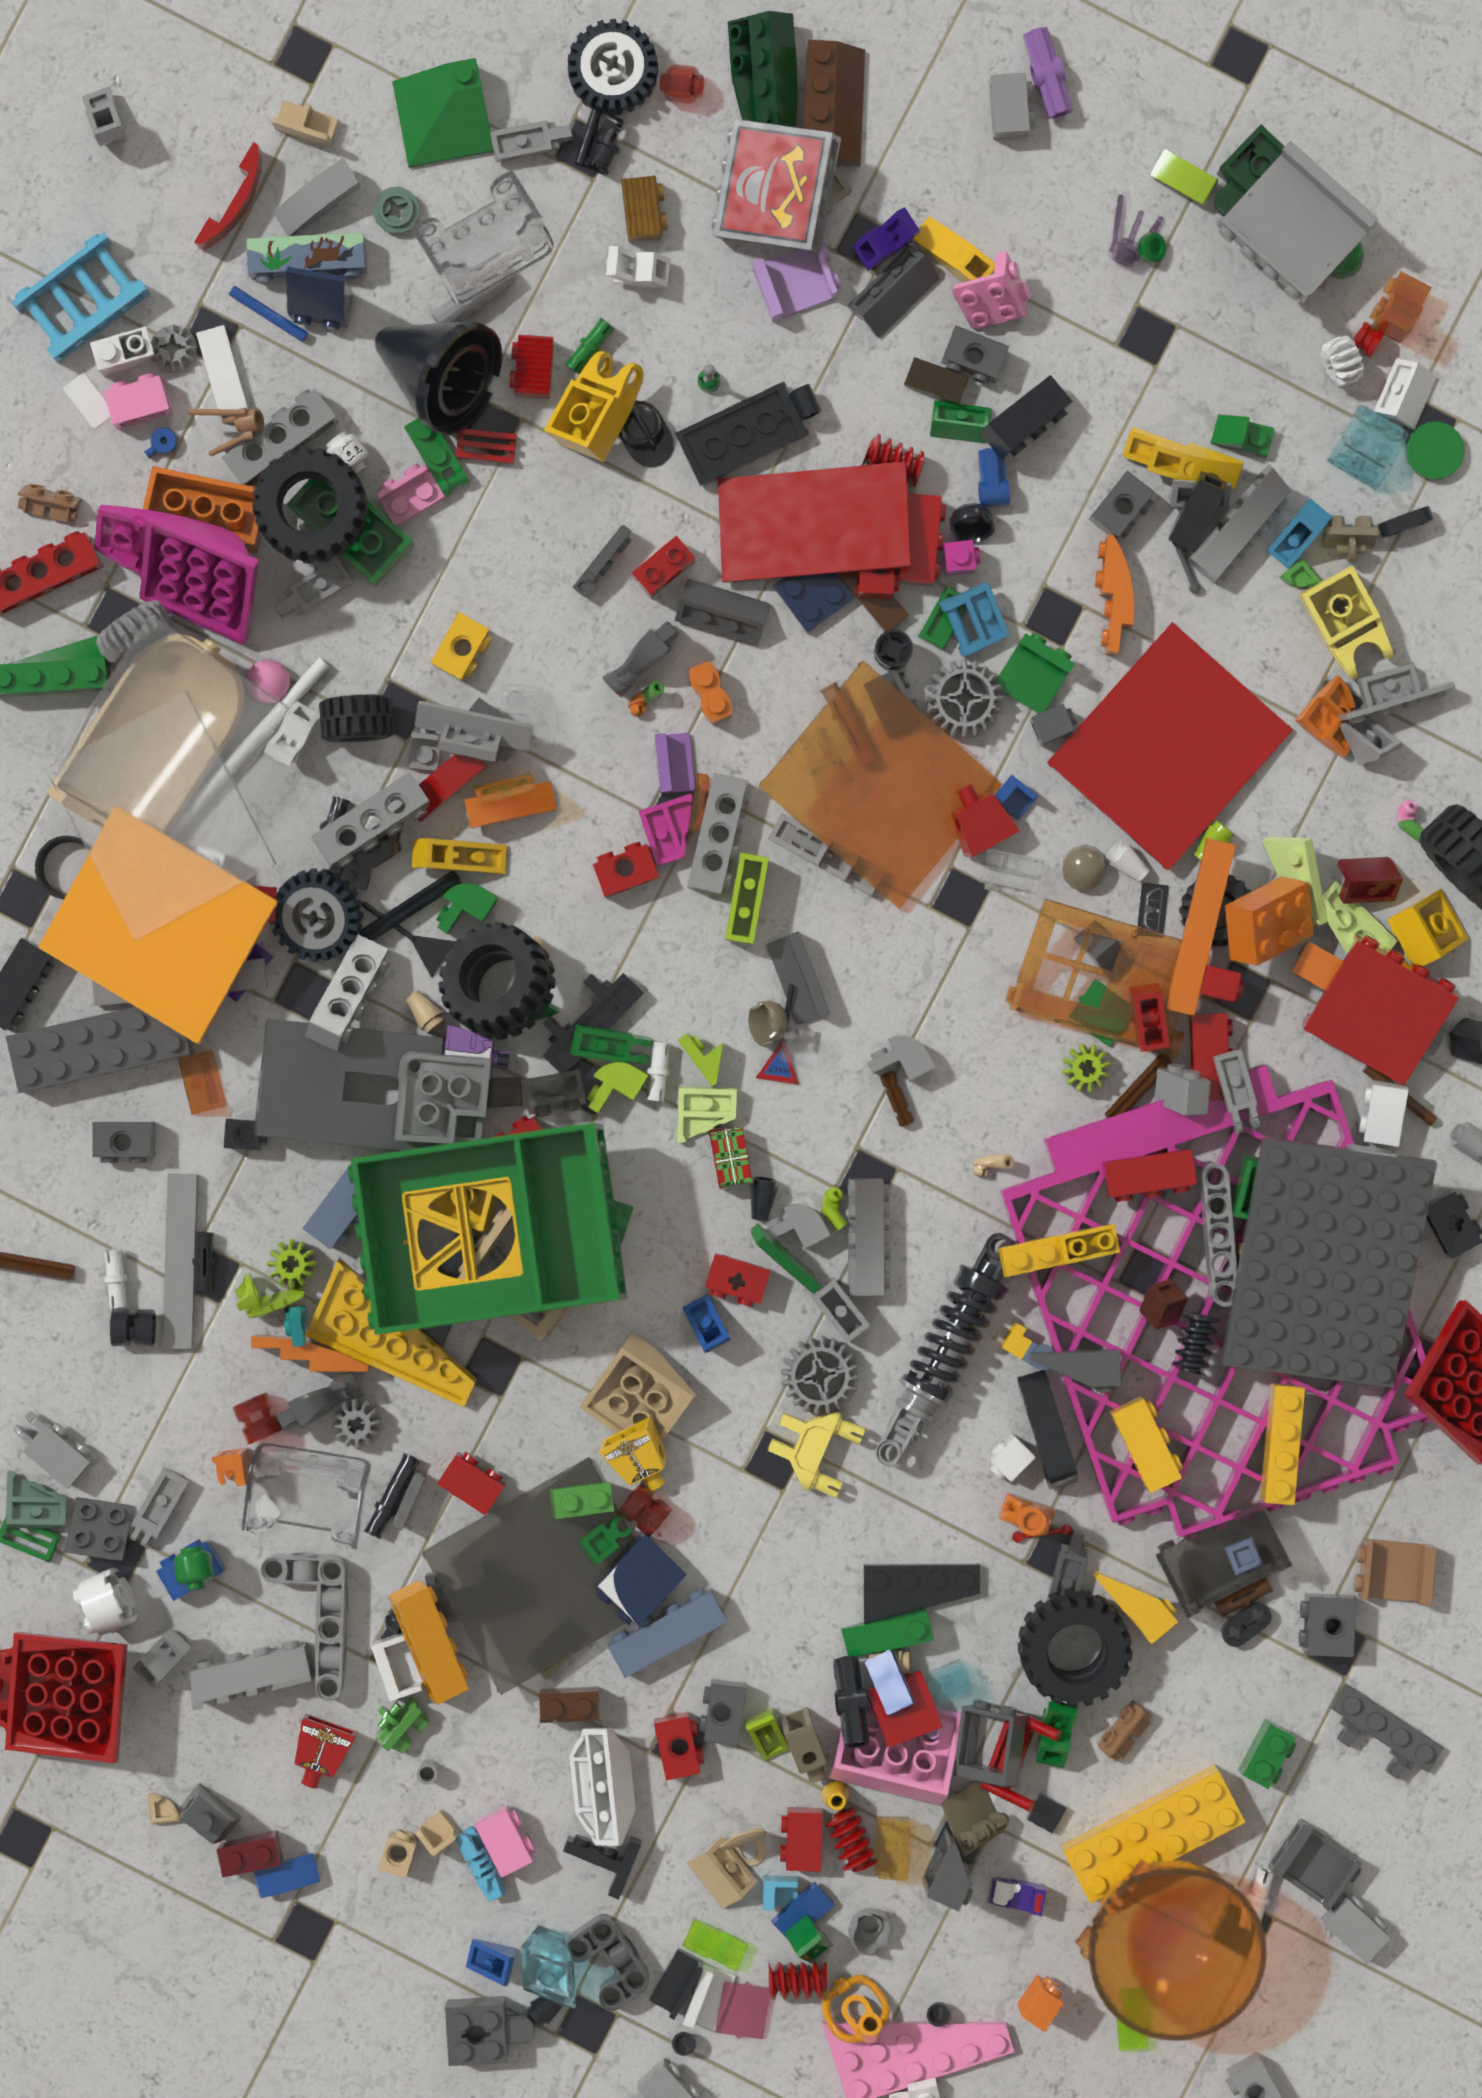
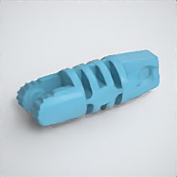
M469 1826L464 1830L465 1832L457 1836L456 1842L465 1862L467 1861L468 1868L472 1870V1876H475L477 1885L488 1901L500 1898L507 1891L477 1829Z

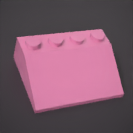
M867 1696L868 1712L866 1718L870 1743L860 1748L844 1747L842 1728L840 1727L829 1778L941 1806V1803L948 1796L957 1749L961 1713L936 1707L943 1726L938 1729L939 1737L937 1739L931 1740L926 1733L888 1748Z

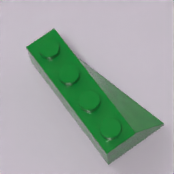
M98 635L8 664H0V697L111 691V666L106 657H103L98 650L99 647L96 644Z

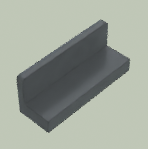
M908 245L847 306L879 338L939 280V275L925 255Z
M687 579L674 621L758 646L770 603Z
M797 931L768 943L767 949L786 998L788 986L790 984L794 985L791 1011L796 1024L799 1025L830 1013L800 932Z

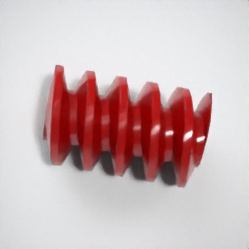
M877 434L871 440L862 465H864L869 460L870 465L906 461L908 466L907 482L912 477L913 487H916L925 464L924 451H920L914 457L913 447L910 446L903 452V443L899 442L892 448L891 438H888L881 444V434Z
M857 1806L847 1807L834 1813L831 1816V1820L825 1824L826 1827H835L836 1829L829 1835L830 1838H839L840 1840L833 1846L834 1849L844 1850L838 1856V1860H848V1863L842 1867L843 1871H861L878 1863V1859L871 1858L875 1854L874 1849L867 1847L870 1844L869 1837H862L866 1833L865 1826H858L862 1822V1818L860 1815H854L858 1810Z
M781 1962L777 1963L774 1971L770 1963H768V1984L771 1999L775 2000L778 1991H781L783 1999L787 2000L790 1991H792L795 2000H799L801 1992L804 1991L806 1999L810 2000L813 1991H816L818 1999L822 2000L824 1992L827 1991V1962L823 1963L821 1971H819L816 1962H812L809 1971L804 1962L800 1963L798 1971L795 1970L793 1962H789L786 1971H784Z

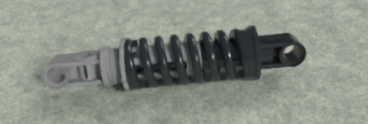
M1002 1233L992 1234L987 1239L973 1267L963 1264L959 1266L960 1270L954 1279V1285L963 1291L962 1294L954 1291L947 1292L946 1298L955 1307L952 1308L947 1305L939 1307V1312L946 1318H943V1320L937 1318L932 1320V1326L937 1331L935 1334L927 1332L924 1335V1339L930 1345L928 1348L924 1346L918 1347L917 1353L923 1357L922 1360H911L910 1367L915 1372L910 1370L908 1374H904L899 1379V1382L905 1387V1392L901 1398H897L895 1403L899 1407L892 1415L875 1451L876 1458L882 1465L890 1467L901 1466L920 1437L926 1421L932 1422L934 1418L932 1413L937 1405L948 1407V1402L953 1394V1389L948 1383H958L961 1376L956 1371V1368H967L968 1362L963 1355L972 1356L976 1350L970 1342H979L983 1338L982 1333L974 1325L987 1328L990 1325V1321L981 1312L995 1314L998 1309L990 1301L991 1298L996 1301L1002 1300L1010 1291L1001 1283L1004 1275L1000 1256L995 1252V1245L1000 1240H1005L1007 1246L1015 1245L1016 1243L1012 1238ZM894 1445L897 1449V1457L893 1461H888L885 1455L886 1450L889 1446Z

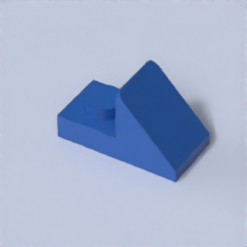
M708 1294L682 1307L705 1354L731 1340Z

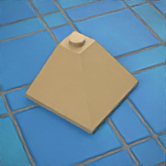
M631 1332L579 1408L615 1433L651 1416L661 1441H663L696 1394L655 1347Z

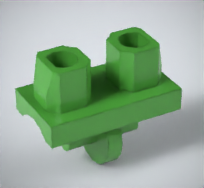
M411 1696L402 1706L395 1703L390 1710L385 1706H381L378 1712L383 1718L377 1726L382 1730L377 1735V1738L382 1742L381 1746L388 1752L392 1748L400 1753H404L412 1742L410 1737L405 1734L406 1730L411 1726L418 1732H421L429 1724V1719L421 1710L417 1700Z

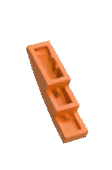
M256 1334L251 1336V1348H280V1360H309V1372H368L370 1370L369 1364L320 1343L305 1340V1346L293 1347L291 1337Z

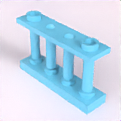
M105 232L100 236L95 234L90 237L84 244L86 247L31 288L27 286L21 289L15 295L16 299L11 302L19 313L25 308L29 310L50 338L51 346L47 348V351L57 363H60L150 295V292L140 279L134 282L127 278L106 250V247L112 244ZM94 256L99 258L121 288L119 290L121 293L112 300L105 297L82 266ZM72 273L98 305L96 307L98 311L90 317L87 315L83 316L59 284ZM49 290L74 322V329L66 335L64 333L60 334L36 302L37 299Z

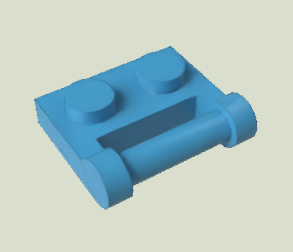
M983 582L939 603L942 611L947 613L960 645L958 650L961 656L970 655L1010 636L988 582ZM963 604L978 637L973 641H970L957 610V607Z

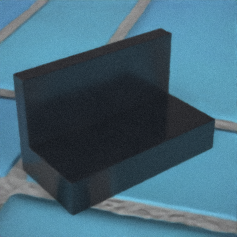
M678 1947L649 1997V2001L669 2011V2018L675 2020L703 1970V1961Z

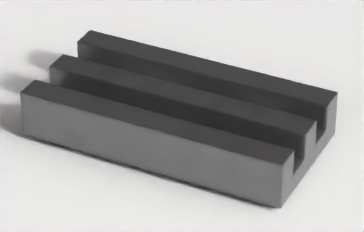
M419 1470L415 1472L394 1518L392 1527L402 1531L428 1474Z

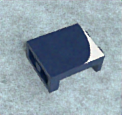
M643 1533L638 1535L633 1541L635 1544L600 1581L597 1580L593 1584L599 1589L595 1594L607 1605L612 1602L619 1609L616 1614L627 1625L633 1622L635 1625L640 1626L687 1575Z

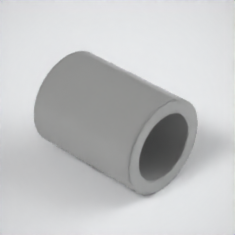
M430 1759L423 1761L417 1771L418 1780L423 1784L433 1783L439 1773L438 1764ZM430 1767L433 1769L434 1775L427 1777L422 1773V1769Z

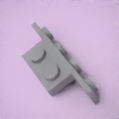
M1414 663L1357 679L1364 707L1338 715L1339 720H1349L1350 724L1367 720L1366 714L1375 711L1377 716L1394 712L1392 706L1403 704V708L1420 704L1419 698L1428 695L1430 700L1447 696L1446 690L1455 688L1454 682L1443 683L1421 690Z
M419 701L417 706L415 727L440 732L438 750L446 751L450 754L474 757L482 761L495 762L500 745L528 751L530 748L533 732L532 724L425 701Z

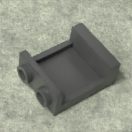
M1300 1818L1268 1864V1867L1278 1877H1283L1330 1911L1333 1906L1337 1907L1345 1896L1343 1890L1348 1883H1353L1358 1878L1362 1862L1358 1857Z

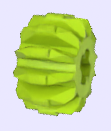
M1080 1044V1055L1073 1048L1069 1050L1070 1055L1074 1058L1073 1061L1063 1058L1062 1062L1071 1066L1070 1069H1063L1061 1073L1062 1075L1072 1074V1077L1066 1081L1067 1085H1072L1076 1080L1078 1081L1076 1085L1077 1092H1081L1084 1083H1086L1087 1092L1092 1093V1082L1097 1087L1102 1088L1104 1085L1099 1077L1110 1078V1074L1102 1072V1068L1110 1067L1111 1062H1100L1106 1056V1052L1102 1051L1095 1056L1096 1045H1091L1087 1054L1085 1044ZM1085 1060L1090 1061L1089 1066L1093 1068L1092 1074L1086 1073L1087 1077L1082 1075L1083 1070L1079 1068L1080 1063H1086Z
M289 1239L288 1249L282 1241L279 1242L277 1245L281 1253L276 1250L269 1252L272 1257L277 1259L276 1261L271 1260L267 1262V1266H276L277 1269L269 1274L270 1277L273 1278L280 1274L281 1277L278 1280V1285L280 1286L285 1283L286 1279H289L288 1285L290 1289L295 1288V1278L301 1286L305 1285L306 1280L302 1274L312 1278L314 1272L307 1269V1266L313 1267L317 1265V1261H308L307 1257L314 1254V1250L311 1249L306 1253L302 1252L306 1247V1242L304 1241L298 1245L297 1249H295V1239ZM291 1256L295 1257L294 1261H299V1266L295 1267L293 1271L289 1270L290 1266H285V1261L289 1260Z

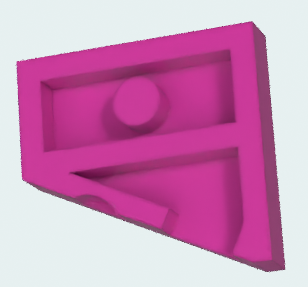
M692 794L638 811L657 867L685 857L693 800Z

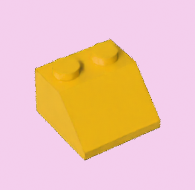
M1441 888L1387 919L1392 933L1399 940L1405 951L1406 958L1411 962L1412 966L1416 963L1425 966L1443 957L1469 939Z

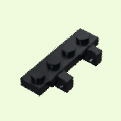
M624 973L613 983L606 979L602 984L590 974L583 983L596 994L591 999L594 1003L572 1025L567 1023L562 1027L551 1015L543 1022V1025L553 1034L548 1039L553 1045L542 1056L562 1076L581 1058V1056H575L570 1053L576 1024L610 1029L644 994Z

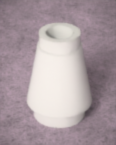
M1121 840L1106 855V858L1110 861V866L1135 879L1137 882H1140L1150 870L1129 843L1125 844Z

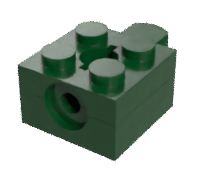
M1262 124L1221 165L1217 172V175L1226 185L1215 196L1214 207L1217 213L1223 217L1276 161L1285 147Z

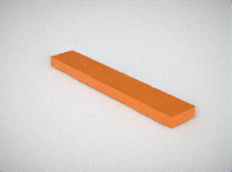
M1209 838L1206 839L1165 1004V1009L1191 1016L1195 1014L1236 845Z

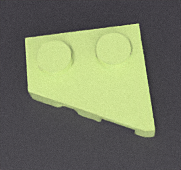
M679 1086L677 1143H683L693 1136L712 1130L715 1126L736 1119L737 1088Z

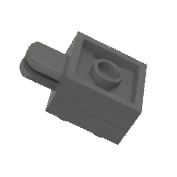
M505 1996L449 1999L445 2006L449 2066L507 2063L509 2055L508 2044L528 2043L534 2036L535 2022L530 2015H506Z

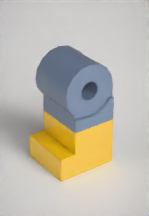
M1014 1321L999 1346L1036 1369H1050L1032 1361L1029 1358V1353L1054 1352V1350L1044 1343H1035L1023 1336L1027 1328Z

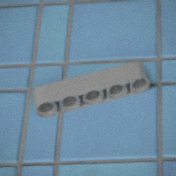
M1209 1163L1203 1166L1199 1173L1208 1292L1210 1299L1214 1303L1222 1307H1229L1232 1303L1237 1276L1230 1179L1228 1170L1224 1166ZM1217 1168L1221 1173V1179L1217 1184L1212 1185L1208 1182L1207 1174L1211 1169ZM1219 1197L1223 1201V1209L1221 1212L1214 1214L1210 1210L1209 1205L1212 1199ZM1221 1226L1226 1232V1237L1222 1242L1216 1243L1212 1239V1232L1216 1227ZM1219 1256H1225L1228 1260V1267L1222 1272H1218L1214 1266V1262ZM1222 1285H1227L1231 1291L1230 1297L1225 1301H1220L1217 1298V1290Z

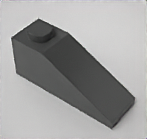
M1118 1349L1029 1353V1358L1032 1361L1090 1387H1096L1097 1392L1114 1391V1386H1121L1120 1351Z

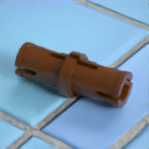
M1264 1575L1262 1578L1243 1587L1241 1585L1237 1586L1236 1591L1215 1600L1214 1603L1221 1617H1224L1243 1606L1246 1608L1250 1607L1251 1602L1274 1591L1266 1575ZM1252 1590H1256V1592H1254V1593H1252V1594H1250V1595H1248V1596H1246V1597H1244V1598H1242V1599H1240V1600H1238V1601H1236V1602H1234V1603H1231L1232 1600H1234V1599H1236V1598H1238V1597H1240V1596H1242V1595H1244V1594H1246V1593H1248V1592H1250V1591H1252Z

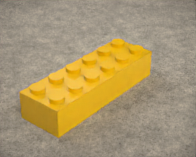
M1212 1765L1060 1846L1091 1904L1246 1822L1219 1770L1215 1765Z

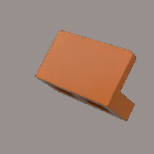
M1308 941L1299 950V958L1292 969V973L1325 991L1343 960Z

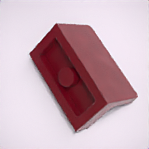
M1390 857L1339 859L1337 866L1345 878L1339 894L1343 904L1391 902L1396 900L1403 878Z

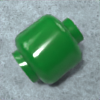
M203 1546L180 1549L181 1554L176 1555L174 1558L176 1582L181 1585H187V1590L205 1588L204 1583L214 1578L212 1554L204 1551Z

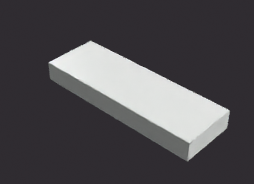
M222 325L197 332L196 335L217 408H247L249 410L225 326Z

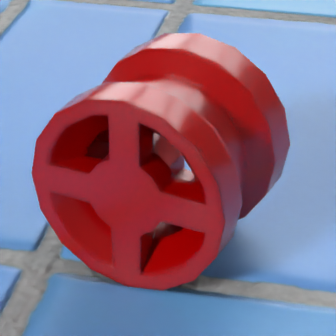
M1364 321L1353 340L1356 347L1363 350L1365 355L1370 358L1385 332L1380 329H1372L1370 323Z

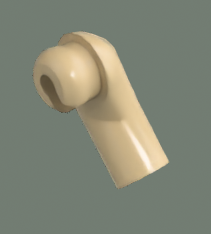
M1003 1154L979 1157L973 1162L974 1168L972 1172L976 1176L986 1177L989 1168L1010 1170L1014 1166V1158L1011 1155Z

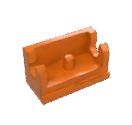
M248 1448L221 1451L212 1457V1463L216 1464L217 1478L221 1485H225L226 1479L224 1475L228 1480L235 1475L234 1480L237 1486H244L252 1480Z

